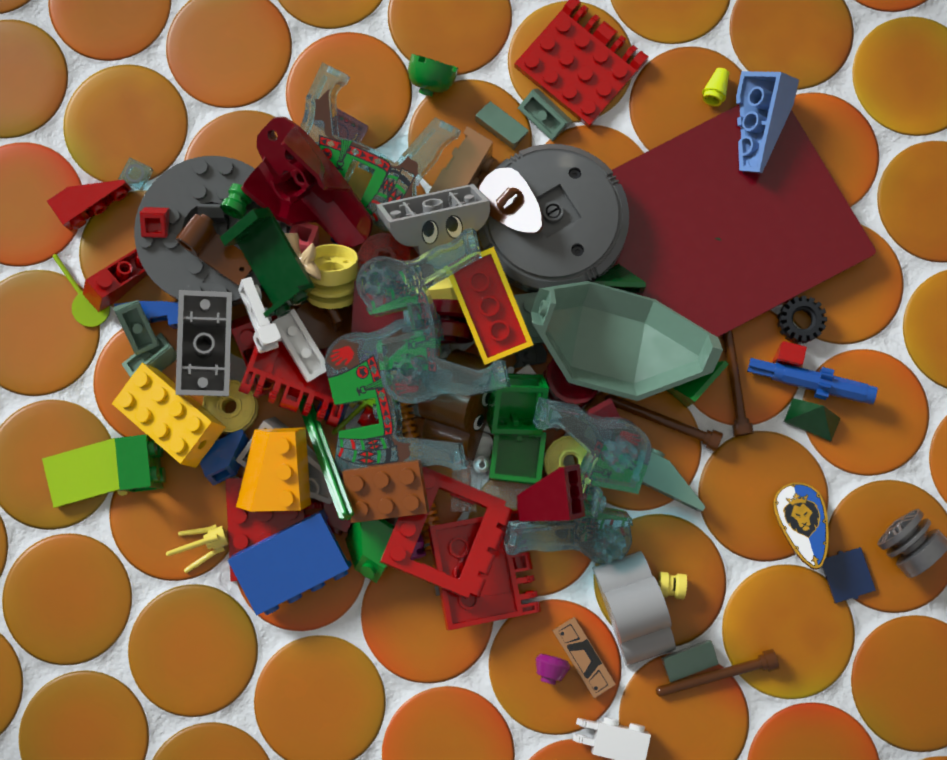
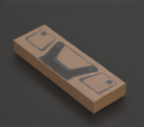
M575 617L552 630L593 698L616 685Z

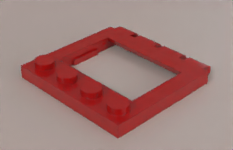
M422 466L429 510L438 489L450 493V496L486 509L460 578L456 579L443 571L410 559L429 512L427 514L398 517L380 563L466 599L470 595L479 598L486 580L477 575L481 573L488 576L495 555L487 552V550L498 551L505 531L496 526L507 527L513 510L505 506L506 501Z

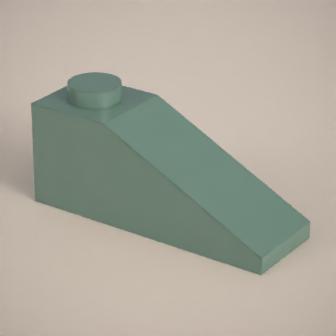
M651 448L650 451L644 450L642 452L637 472L633 476L635 478L634 481L696 511H704L705 505L672 463L664 458V453L654 448Z

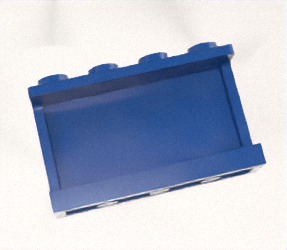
M324 509L245 548L227 560L256 616L263 612L265 615H269L280 608L279 604L288 601L290 604L300 599L302 592L308 589L314 592L326 585L324 581L332 577L334 580H338L348 574L347 570L351 567L352 563L350 559H346L327 523L328 516Z

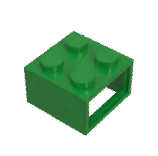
M492 373L486 416L491 434L542 435L549 387L542 374Z
M543 432L542 435L494 434L489 480L531 485L540 481L542 478L546 432Z
M146 434L115 438L120 491L141 492L163 489V483L166 482V472L164 467H161L160 457L164 455L163 448Z

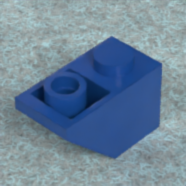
M242 429L228 433L224 438L217 440L201 460L200 465L203 473L213 486L237 475L241 464L236 459L250 441V438Z

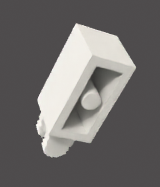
M604 717V721L597 719V722L577 718V725L583 728L595 729L593 738L582 734H574L573 741L590 745V751L593 755L614 760H646L651 734L645 731V726L630 723L629 727L619 725L620 720L610 717Z

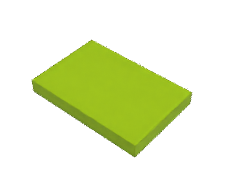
M115 438L42 458L53 508L120 490Z

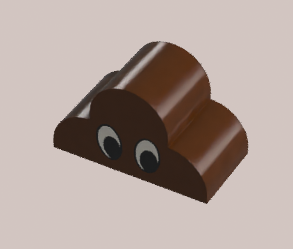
M455 349L448 355L445 362L478 373H485V375L474 381L473 385L475 386L463 383H452L453 372L451 370L438 369V374L431 372L424 382L428 390L419 396L418 402L419 414L422 418H425L422 437L424 443L430 447L474 461L487 422L486 416L492 373H503L505 364L494 361L484 365L481 356Z

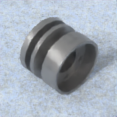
M915 509L898 518L887 528L877 543L882 550L889 548L886 553L888 557L892 558L902 553L896 565L908 578H913L927 570L947 551V538L939 529L925 533L931 525V521L927 518L921 520L924 513L920 509Z

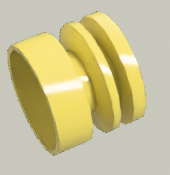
M326 244L317 246L314 263L320 269L321 280L309 276L315 288L307 294L309 296L307 300L312 305L325 309H338L351 305L353 303L354 281H358L357 253L352 248L344 245Z

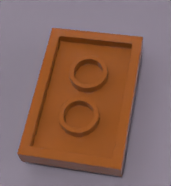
M421 459L342 471L345 490L354 511L351 523L427 514L430 511Z

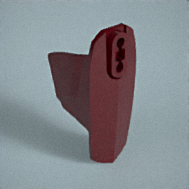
M287 117L272 118L257 135V150L262 158V162L248 176L241 186V190L262 208L269 207L276 220L284 222L289 226L316 222L338 245L354 247L367 241L372 231L373 219L338 169L315 141L296 123Z

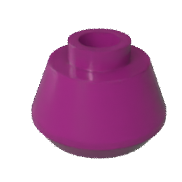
M540 654L536 657L537 674L541 676L540 681L555 685L556 680L562 681L570 670L569 662L564 659L547 654Z

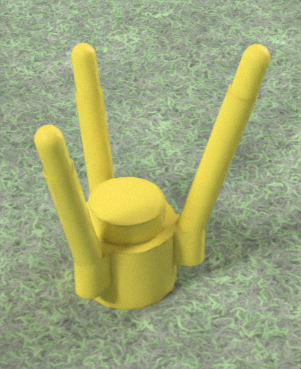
M215 524L205 528L179 531V536L207 534L203 535L204 539L167 551L166 555L171 556L205 544L208 549L213 548L212 551L184 569L185 573L190 572L214 555L225 551L224 546L229 545V541L223 526L217 527Z

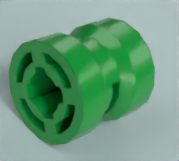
M233 183L228 190V198L223 200L220 208L229 216L242 219L247 212V205L251 204L253 200L241 190L242 185Z

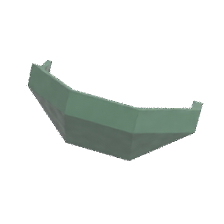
M591 281L539 288L531 310L532 324L568 383L635 401L713 373L723 351L718 337L656 299Z

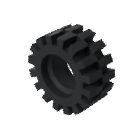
M807 296L795 297L780 309L781 312L777 317L779 319L777 325L781 327L780 333L782 335L785 334L787 336L785 339L788 341L794 340L793 343L798 344L802 342L804 344L817 338L825 329L826 325L824 323L827 322V317H824L826 313L825 308L821 310L819 306L822 304L820 302L815 303V299L812 297L809 299L806 298ZM804 311L809 314L811 324L807 329H799L794 325L793 315L795 312Z

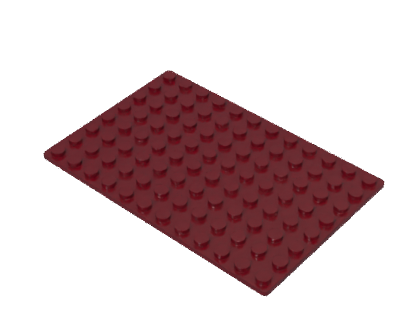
M740 105L715 116L612 170L613 176L616 175V180H619L618 183L624 189L629 207L627 237L623 250L614 266L619 263L646 282L644 293L634 294L656 299L716 337H720L859 264L876 253L875 247L792 110L763 173L739 170L738 141L741 139V128L737 126V118L740 117Z

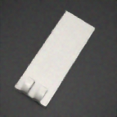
M295 309L271 322V324L276 323L284 346L306 382L331 369Z

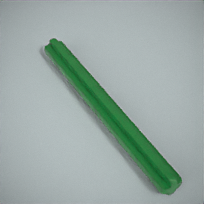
M305 395L302 396L299 405L300 412L307 398ZM312 403L310 413L307 416L302 415L339 519L342 521L350 520L354 515V511L321 422L316 420L317 412Z

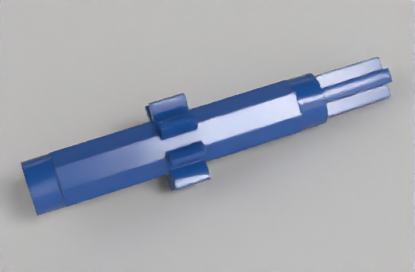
M750 358L747 370L749 373L769 377L774 381L815 391L814 397L824 400L829 395L873 405L878 387L834 376V369L822 367L820 372L788 364L771 363Z

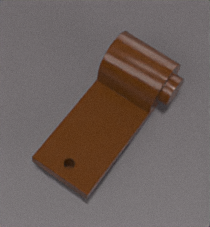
M195 214L176 236V241L188 252L239 287L241 280L247 278L252 272V268L244 254L234 245L224 246L220 239L221 236L216 233L213 227L214 221L205 214H201V216Z

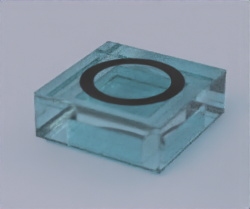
M129 157L118 179L125 180L129 186L143 191L153 169Z

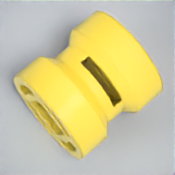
M659 572L658 584L664 598L674 596L676 599L684 600L687 591V575L678 573L674 576L668 572Z

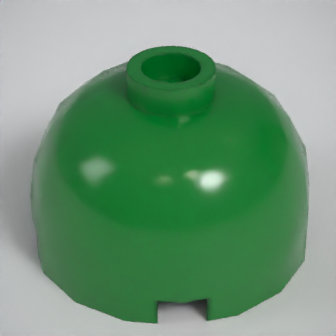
M411 54L408 66L409 79L412 84L420 88L419 93L433 97L434 92L443 93L453 85L458 67Z

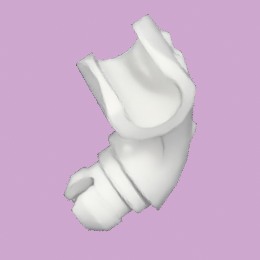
M488 433L482 434L473 462L474 469L479 473H485L490 468L493 439Z

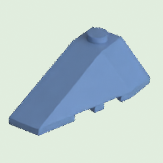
M741 71L736 94V104L740 105V117L737 118V126L741 128V139L738 141L740 171L763 173L794 105L799 79L783 72Z

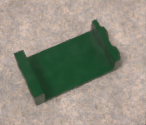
M269 207L252 209L220 237L224 246L238 244L273 306L263 313L265 318L275 315L278 318L285 316L291 311L290 307L292 305L305 301L309 297L307 294L315 288Z

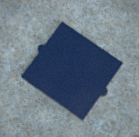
M861 547L846 552L838 551L836 555L825 558L822 568L834 603L851 598L858 599L860 595L876 591Z

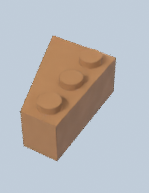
M467 126L463 132L465 139L459 148H454L451 153L453 157L446 168L441 170L429 193L470 184L478 187L481 181L479 176L483 170L487 172L494 162L492 158L493 141Z

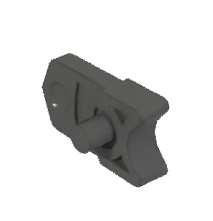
M534 345L513 353L516 357L515 369L525 367L528 364L530 366L543 364L547 359V351L543 345Z

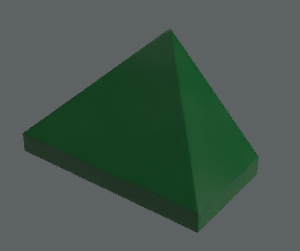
M619 263L594 281L595 283L630 293H644L646 288L645 281Z
M793 398L783 422L831 442L841 418L823 405Z

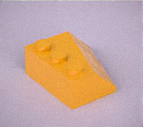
M306 427L255 429L236 507L250 512L301 511L311 505Z

